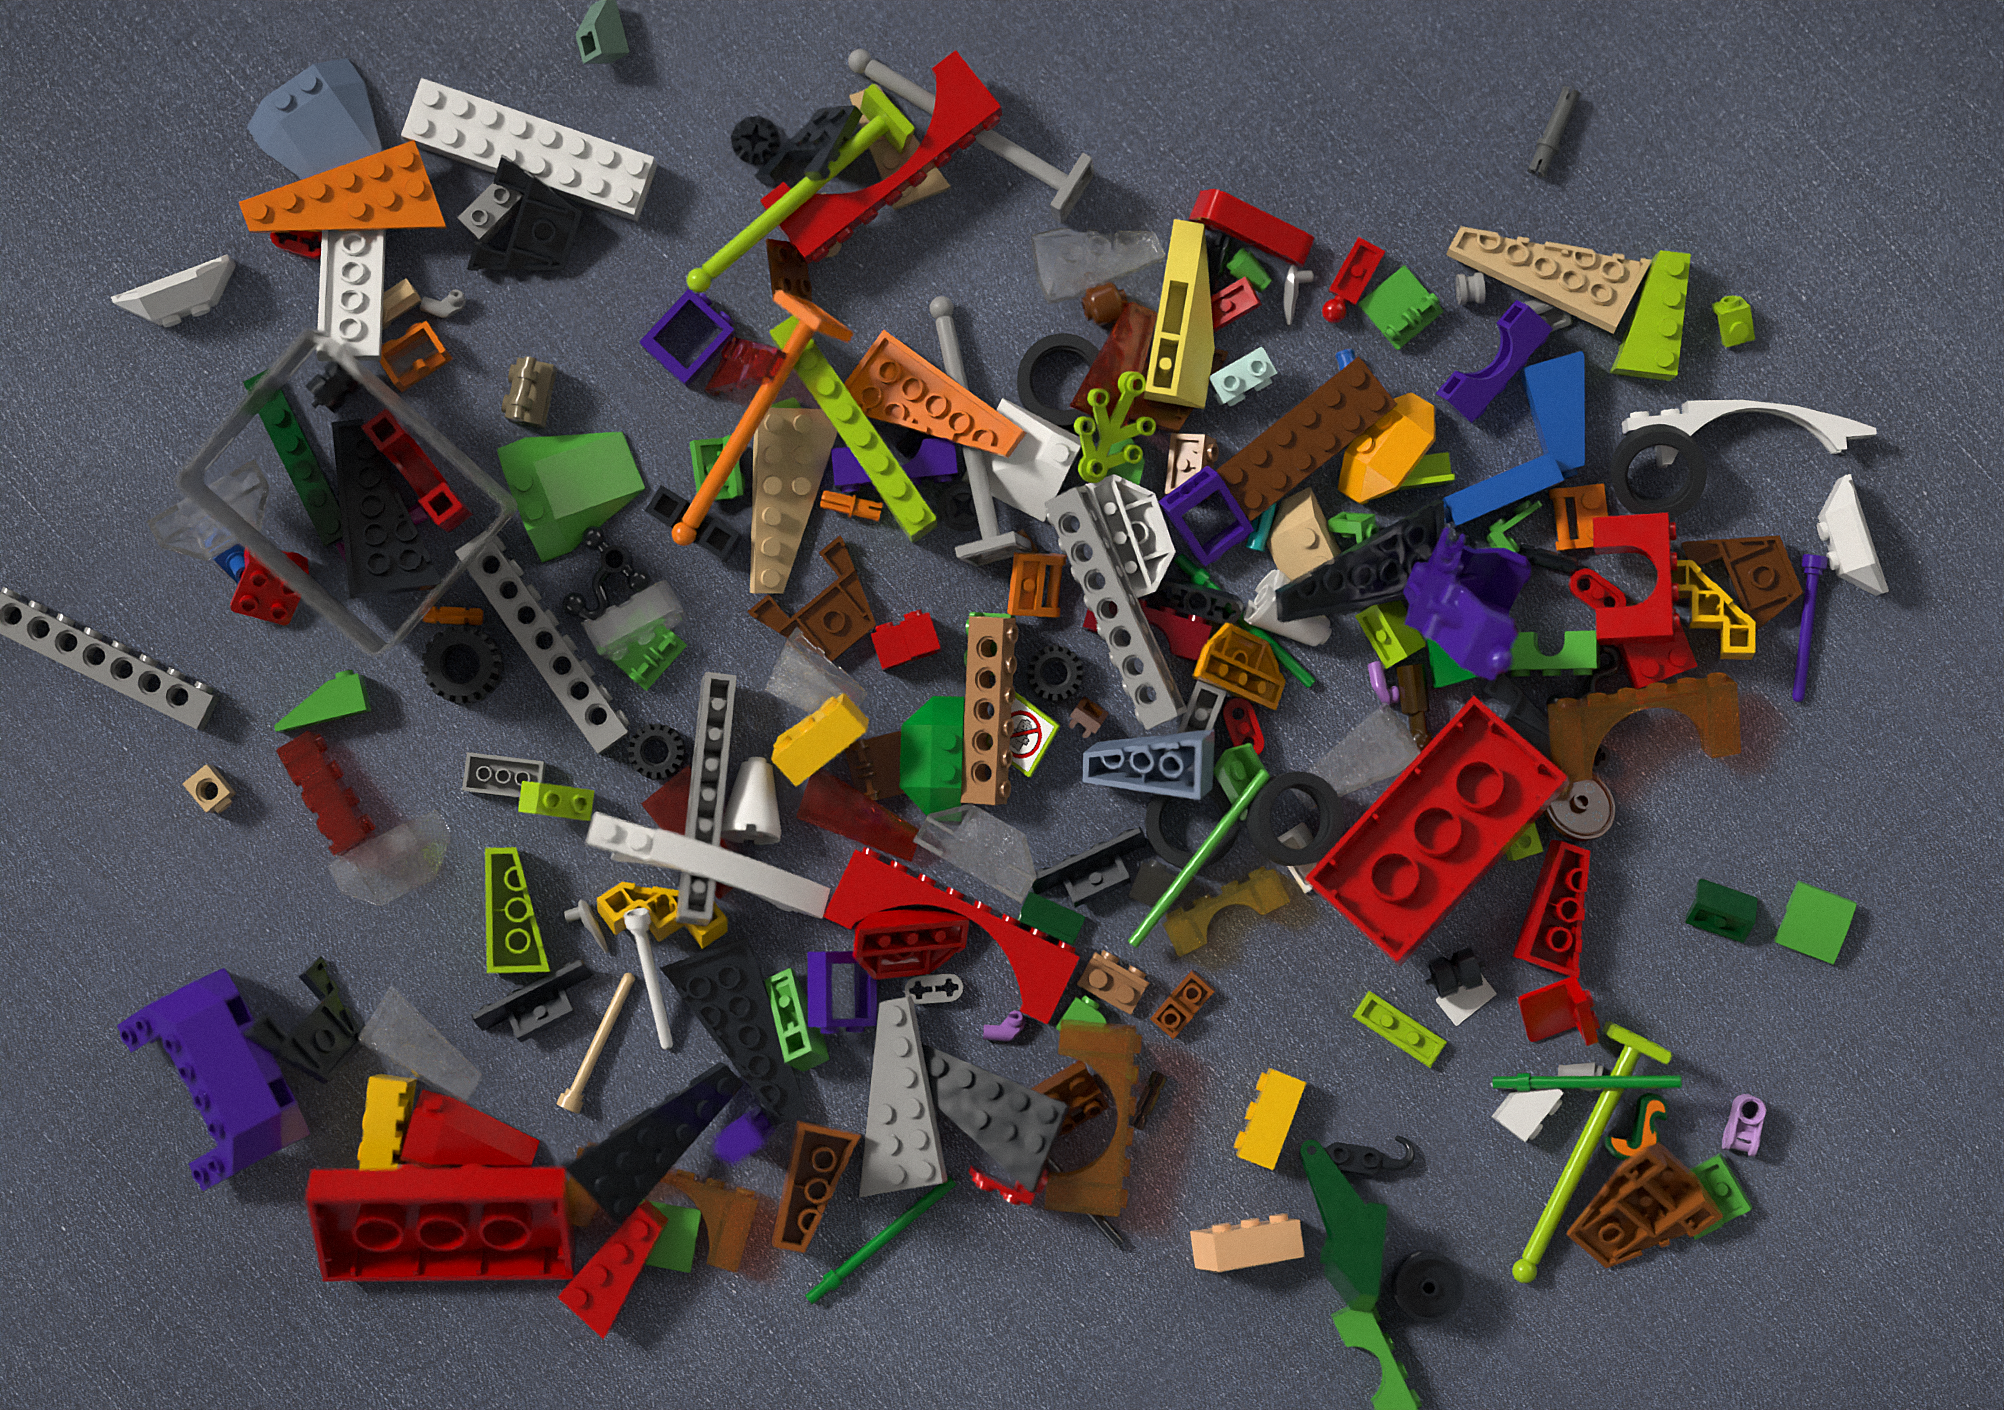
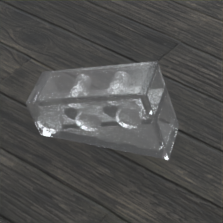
M664 579L633 595L630 600L616 607L614 605L606 610V614L591 622L588 619L581 624L599 655L606 660L612 658L613 661H616L629 653L628 648L639 642L641 646L656 637L654 632L664 626L669 630L683 622L681 617L687 613L669 582Z
M796 627L787 639L764 691L810 714L819 710L829 698L833 696L837 698L843 693L861 710L868 693L841 667L837 668L824 656L825 652L819 647H814L803 636L804 633Z

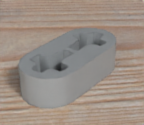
M950 973L916 976L907 982L904 992L906 997H913L914 1004L951 1002L961 996L963 983L957 975ZM950 978L953 984H958L959 988L953 991V996H947L946 991H936L935 986L944 985L946 979ZM916 981H921L923 987L932 986L933 992H925L922 994V999H916V995L910 994L909 990L915 986Z

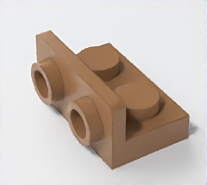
M1171 433L1165 485L1166 495L1207 465L1214 470V462L1219 454L1216 439L1204 434ZM1211 495L1206 497L1204 500H1210Z
M1105 950L1102 951L1101 955L1094 952L1077 985L1131 1015L1143 992L1149 985V982L1144 980L1147 974L1131 965L1128 970L1117 965L1119 958Z

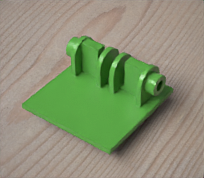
M1405 265L1358 303L1359 307L1397 351L1444 312L1438 305L1440 301L1433 293L1429 294Z
M641 604L600 651L647 691L687 647V644Z

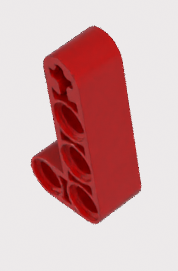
M1217 189L1200 191L1188 219L1189 222L1204 224L1206 230H1221L1296 267H1304L1315 240L1311 234Z

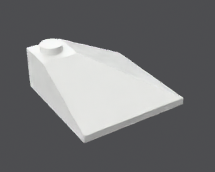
M1002 398L996 411L1024 430L1026 435L1009 458L982 451L991 495L1044 522L1047 510L1044 502L1058 495L1082 447L1080 438ZM966 470L962 481L970 483L968 472Z

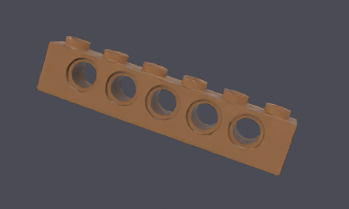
M969 616L961 783L962 803L1007 804V798L1011 793L1008 772L1012 763V751L1009 749L1010 736L1014 730L1011 706L1015 701L1013 674L1017 668V660L1014 656V644L1018 639V627L1015 625L1016 618ZM993 641H995V643L997 644V653L995 656L991 653L990 646ZM991 672L996 676V683L993 687L989 683ZM990 703L994 706L995 709L992 718L989 716L987 711L988 705ZM988 734L993 738L991 749L986 744ZM987 765L992 771L990 779H987L985 776V767Z

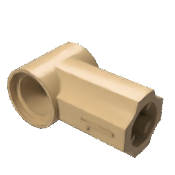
M407 278L384 292L382 330L386 329L393 320L422 301Z

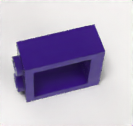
M690 288L639 341L641 347L686 388L736 335L735 329L732 327L735 322L722 310L717 314L709 307L712 301L704 293L695 294ZM692 302L722 332L686 369L655 340Z
M1208 465L1158 501L1193 556L1204 566L1219 560L1225 551L1234 545L1242 543L1248 534L1254 531V528L1220 475ZM1217 490L1236 521L1200 546L1181 516Z
M853 951L807 952L808 1027H820V1033H839V1027H846V1032H864V1026H877V979L874 980L853 957ZM832 964H854L855 1018L833 1019Z

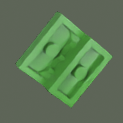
M1798 880L1786 905L1787 912L1774 938L1775 943L1834 965L1849 929L1857 903Z
M1722 1153L1690 1169L1698 1177L1723 1214V1218L1701 1233L1694 1235L1693 1238L1695 1240L1721 1228L1724 1223L1752 1209L1753 1206Z
M649 1201L669 1221L645 1265L691 1273L702 1210Z

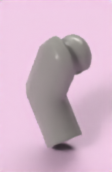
M457 289L451 290L450 294L441 301L424 296L421 301L420 311L441 318H449L464 308L466 300L463 292Z

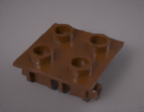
M765 239L773 297L777 290H782L812 302V285L809 280L807 263L789 241Z
M901 731L854 741L845 748L859 805L905 793L899 787Z

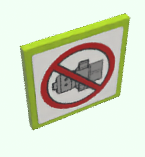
M1015 692V701L1011 706V718L1014 722V730L1010 736L1009 747L1012 751L1011 764L1030 778L1061 725ZM990 734L986 738V744L989 748L993 746V738Z

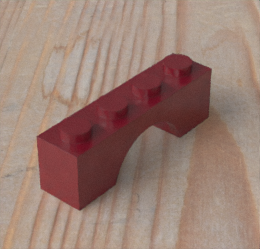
M1138 599L1148 623L1157 627L1165 635L1169 644L1170 655L1197 663L1202 648L1207 644L1212 626L1206 625L1207 620L1195 615H1189L1188 619L1176 616V610L1164 606H1159L1158 610L1146 607L1148 602ZM1111 601L1109 611L1113 616L1117 615L1118 606L1115 602ZM1088 609L1082 629L1099 634L1096 627L1098 623L1096 617Z

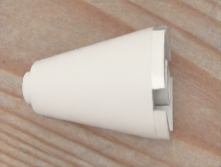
M1272 570L1255 589L1258 592L1255 601L1253 602L1249 599L1243 619L1253 626L1313 647L1319 643L1321 645L1324 644L1332 632V629L1329 628L1330 620L1325 615L1285 623L1277 620L1275 590L1291 582V580L1284 572Z
M749 757L748 761L741 763L721 822L720 836L722 838L737 843H744V839L754 840L755 845L774 844L780 841L782 833L772 765L766 763L767 760L765 758Z

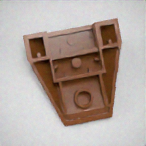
M1656 1143L1645 1147L1621 1164L1570 1227L1567 1234L1602 1266L1608 1268L1643 1255L1642 1250L1658 1244H1660L1661 1248L1671 1244V1239L1684 1234H1688L1689 1237L1697 1235L1723 1218V1214L1698 1177L1663 1145Z

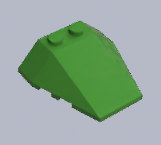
M623 432L527 437L497 449L503 473L511 493L517 501V508L526 531L542 563L572 552L582 542V535L588 527H601L604 522L614 514H617L645 490Z

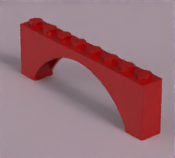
M956 50L931 68L933 77L936 80V98L932 119L918 149L898 171L875 185L854 192L840 194L815 193L778 225V228L807 265L812 261L816 263L828 255V249L836 242L841 244L847 241L854 234L853 230L861 223L866 225L878 216V210L886 204L888 206L895 204L903 196L902 192L911 185L912 187L920 185L927 178V173L934 167L939 169L946 165L952 158L951 154L959 148L962 150L968 148L975 142L977 134L984 129L986 131L991 130L1001 121L1000 117L1003 114L1000 104ZM785 182L781 183L760 200L765 211L769 209L792 188H789Z
M864 847L862 852L855 849L823 917L852 930L855 923L864 919L869 913L902 905H933L963 914L984 928L996 940L1008 957L1020 988L1022 1005L1019 1011L1048 1025L1080 958L1074 954L1075 947L1059 941L1056 946L1046 941L1048 934L1033 927H1031L1030 932H1027L1018 927L1021 922L1006 914H1003L1000 919L990 914L991 907L977 900L974 905H971L962 900L964 894L950 887L944 892L934 887L937 881L921 873L918 878L906 874L909 869L908 867L894 860L888 865L878 860L881 854L867 847Z

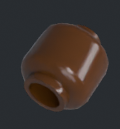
M1111 281L1087 288L1085 297L1081 298L1087 321L1092 320L1097 326L1122 319L1124 315L1123 308L1128 306L1124 289L1118 290L1117 286Z

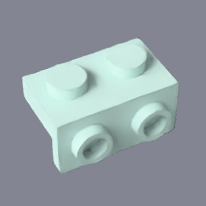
M1260 347L1212 374L1209 380L1217 392L1214 396L1219 405L1227 402L1229 407L1245 399L1246 397L1243 392L1254 387L1257 392L1272 383L1270 377L1277 374V371L1264 348Z

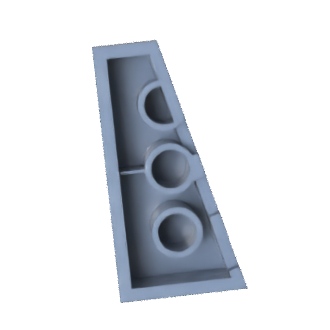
M1215 729L1096 742L1083 753V782L1200 800L1213 786Z

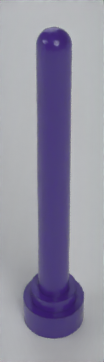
M1803 554L1802 567H1804V574H1807L1792 693L1793 700L1798 703L1802 702L1805 698L1819 575H1823V570H1827L1828 557Z

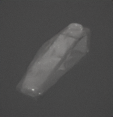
M1057 228L1031 235L1036 278L1048 305L1080 297L1085 294L1086 289L1110 281L1115 282L1166 259L1164 250L1155 232L1119 230L1116 234L1098 233V229H1088L1086 233L1070 232V228Z
M1384 701L1306 772L1313 773L1326 780L1336 791L1338 797L1341 798L1353 791L1363 789L1380 780L1399 774L1413 762L1421 751L1406 724ZM1290 788L1309 810L1317 807L1315 801L1307 793L1299 789Z

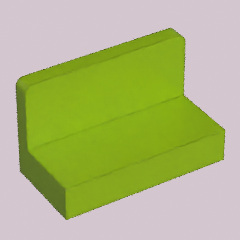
M1449 452L1424 455L1398 490L1452 484L1455 481V474H1451Z
M1400 600L1373 605L1355 616L1386 669L1426 646L1419 631L1405 625L1407 611Z

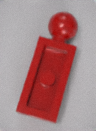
M1358 236L1328 290L1329 293L1335 295V298L1328 300L1323 305L1322 315L1327 322L1339 323L1345 318L1346 302L1353 306L1356 305L1385 253L1384 250Z
M1243 277L1210 297L1213 333L1262 305L1249 278Z

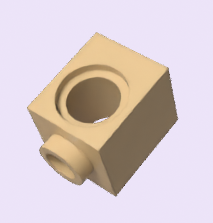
M206 764L183 783L184 787L206 813H214L216 811L219 814L233 803L231 798L237 794L214 765ZM213 782L218 787V794L214 799L210 800L205 795V788Z

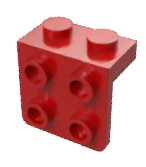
M245 548V569L230 602V609L235 613L280 625H288L301 595ZM282 551L309 575L307 557H303L297 552Z
M1575 975L1523 994L1518 998L1519 1009L1529 1041L1536 1042L1577 1027L1586 1046L1599 1042L1596 1029H1599L1600 1025L1595 1012L1590 1010V1008L1595 1007L1593 998L1588 989L1583 991Z
M972 1165L968 1170L976 1186L990 1193L995 1188L1001 1191L1000 1194L1004 1196L1005 1200L1017 1206H1020L1022 1202L1031 1205L1035 1194L1040 1195L1048 1180V1177L1045 1176L1047 1171L1044 1170L1036 1192L1032 1194L1018 1181L1014 1186Z

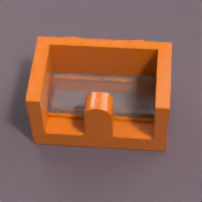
M427 321L413 324L406 330L405 335L382 345L381 360L378 361L393 384L401 392H404L453 359Z

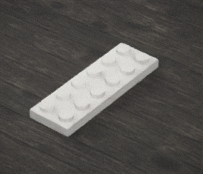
M322 230L318 330L328 331L325 337L336 340L358 361L381 360L386 230ZM321 345L317 347L318 361H338Z

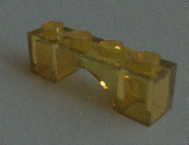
M1262 866L1248 873L1249 880L1239 884L1236 879L1220 887L1221 894L1211 898L1208 893L1192 901L1195 907L1185 912L1180 907L1166 914L1167 921L1161 924L1177 956L1181 957L1207 944L1208 924L1214 914L1225 906L1231 904L1246 905L1263 916L1289 903L1290 900L1274 868L1266 870L1265 866Z

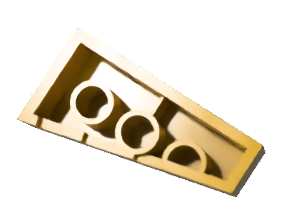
M385 1074L369 1077L366 1111L362 1122V1129H364L363 1140L360 1142L358 1149L359 1169H397L398 1164L404 1165L405 1161L401 1160V1154L411 1121L417 1079Z

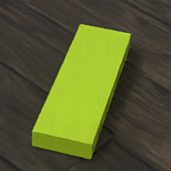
M1369 990L1352 1015L1353 1018L1429 1068L1432 1067L1447 1044L1445 1040Z

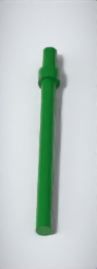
M1183 553L1176 558L1174 562L1191 578L1190 582L1222 591L1209 579L1211 575L1203 568L1199 569ZM1226 603L1222 607L1229 615L1235 611L1231 609L1232 604ZM1243 611L1237 622L1247 632L1268 641L1275 658L1308 689L1316 679L1262 628L1246 622L1243 619Z
M1518 1073L1517 1076H1493L1492 1084L1493 1089H1517L1518 1092H1531L1532 1089L1682 1088V1076H1531V1073Z
M948 1176V1181L939 1183L835 1271L833 1269L822 1276L824 1280L805 1295L808 1301L813 1305L831 1289L835 1291L843 1284L842 1280L952 1190L957 1185L954 1180Z

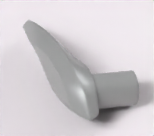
M1294 265L1289 269L1284 289V308L1288 325L1292 324L1296 300L1299 295V283L1313 282L1312 270L1297 271Z
M580 899L578 907L564 911V916L568 923L582 919L583 924L592 933L601 949L605 953L609 952L597 919L588 903Z

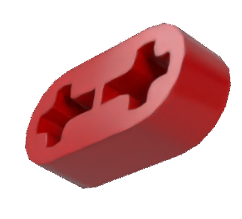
M289 231L292 236L297 237V241L286 239L284 244H282V240L278 237L279 233H270L271 241L277 248L310 259H321V248H315L314 252H311L312 249L307 244H303L304 239L314 241L318 237V241L322 243V232Z

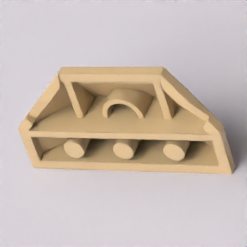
M1311 487L1282 500L1268 534L1266 544L1278 570L1284 572L1292 581L1339 555L1341 550L1333 533L1329 532L1328 523Z

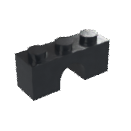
M661 485L645 509V512L668 528L673 529L677 523L683 521L682 518L690 503ZM706 514L699 528L696 529V538L693 543L724 563H727L743 537L719 520Z

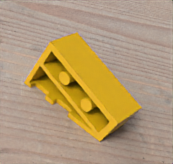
M845 693L837 698L833 696L819 710L777 737L773 745L774 752L771 760L797 787L865 733L869 719Z

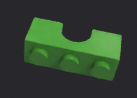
M1565 631L1563 649L1557 655L1550 657L1545 656L1538 647V633L1517 632V638L1510 649L1513 656V664L1507 671H1511V677L1530 676V671L1542 670V676H1561V670H1573V675H1592V669H1600V645L1597 641V631Z

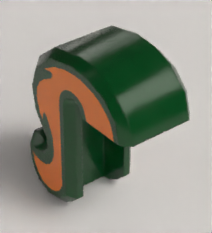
M1645 1093L1638 1097L1631 1140L1602 1135L1601 1142L1606 1151L1620 1160L1627 1161L1645 1147L1656 1143L1661 1144V1133L1656 1120L1666 1121L1668 1119L1669 1105L1662 1096L1654 1093Z

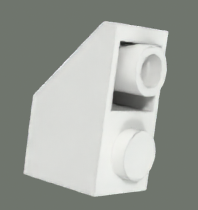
M1559 1089L1510 1092L1491 1117L1524 1142L1528 1138L1533 1140L1542 1130L1543 1125L1541 1121L1547 1114L1553 1115L1561 1106L1562 1100H1560V1097L1564 1093Z

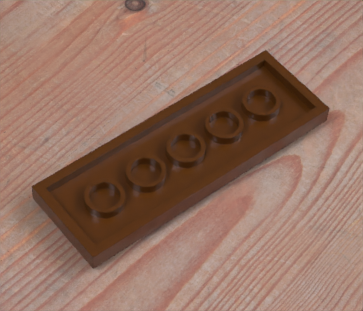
M1358 356L1215 472L1220 475L1241 510L1252 522L1398 405Z

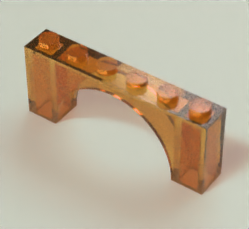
M1710 673L1707 675V678L1701 679L1681 678L1677 680V683L1672 684L1651 683L1647 688L1637 690L1634 688H1622L1617 693L1608 695L1592 693L1587 698L1578 700L1563 698L1555 704L1547 705L1552 764L1568 777L1569 783L1591 780L1595 754L1607 732L1624 717L1647 708H1668L1687 715L1696 727L1701 749L1711 758L1741 754L1737 683L1725 673Z
M1062 1019L1058 1055L1080 1060L1092 1067L1103 1077L1115 1098L1118 1120L1111 1142L1095 1160L1072 1171L1048 1173L1045 1210L1119 1217L1120 1208H1127L1128 1189H1122L1123 1177H1129L1131 1165V1159L1125 1158L1126 1146H1132L1134 1128L1128 1127L1129 1115L1135 1116L1136 1097L1130 1095L1131 1084L1138 1085L1139 1066L1133 1065L1134 1053H1141L1142 1035L1136 1034L1137 1026Z
M588 1141L587 1146H579L576 1157L584 1153L583 1149L589 1145H596L598 1143ZM678 1168L677 1172L668 1171L660 1182L674 1186L688 1195L698 1206L705 1219L709 1233L707 1264L737 1273L760 1198L754 1196L755 1191L742 1186H737L736 1190L724 1187L725 1182L711 1177H707L706 1181L694 1178L696 1173ZM569 1177L568 1189L573 1224L587 1228L591 1225L599 1205Z

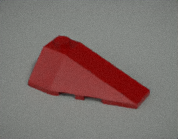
M422 1089L412 1114L401 1160L428 1168H442V1165H461L462 1167L467 1164L490 1165L492 1168H531L540 1141L452 1097Z

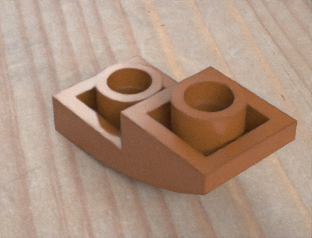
M1192 969L1152 1015L1150 1020L1174 1039L1216 989Z

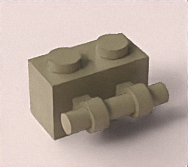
M528 356L524 358L517 357L516 365L511 364L508 382L512 383L510 394L504 395L502 412L505 413V418L510 422L545 429L557 368L553 364L536 361V358Z

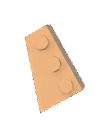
M1287 1213L1270 1215L1268 1221L1259 1222V1218L1241 1220L1239 1225L1222 1223L1212 1225V1228L1190 1231L1194 1264L1197 1269L1220 1272L1305 1257L1300 1220L1288 1218Z

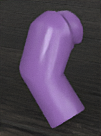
M1377 661L1368 664L1371 686L1380 701L1385 705L1398 703L1400 701L1399 688L1396 686L1388 688L1383 663Z
M1015 1010L1008 1014V1017L1001 1025L984 1024L983 1040L1012 1041L1025 1027L1026 1020L1024 1014Z

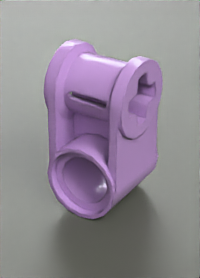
M1742 1094L1734 1099L1728 1124L1723 1134L1722 1149L1729 1150L1732 1148L1748 1153V1156L1754 1157L1756 1155L1766 1114L1765 1105L1760 1099L1750 1094ZM1749 1101L1754 1102V1114L1744 1117L1742 1114L1743 1105Z

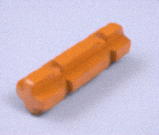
M433 606L422 619L425 623H437L439 621L441 624L466 625V622H468L470 625H482L484 612L480 608H470L467 610L463 607H440V609H437L436 606Z

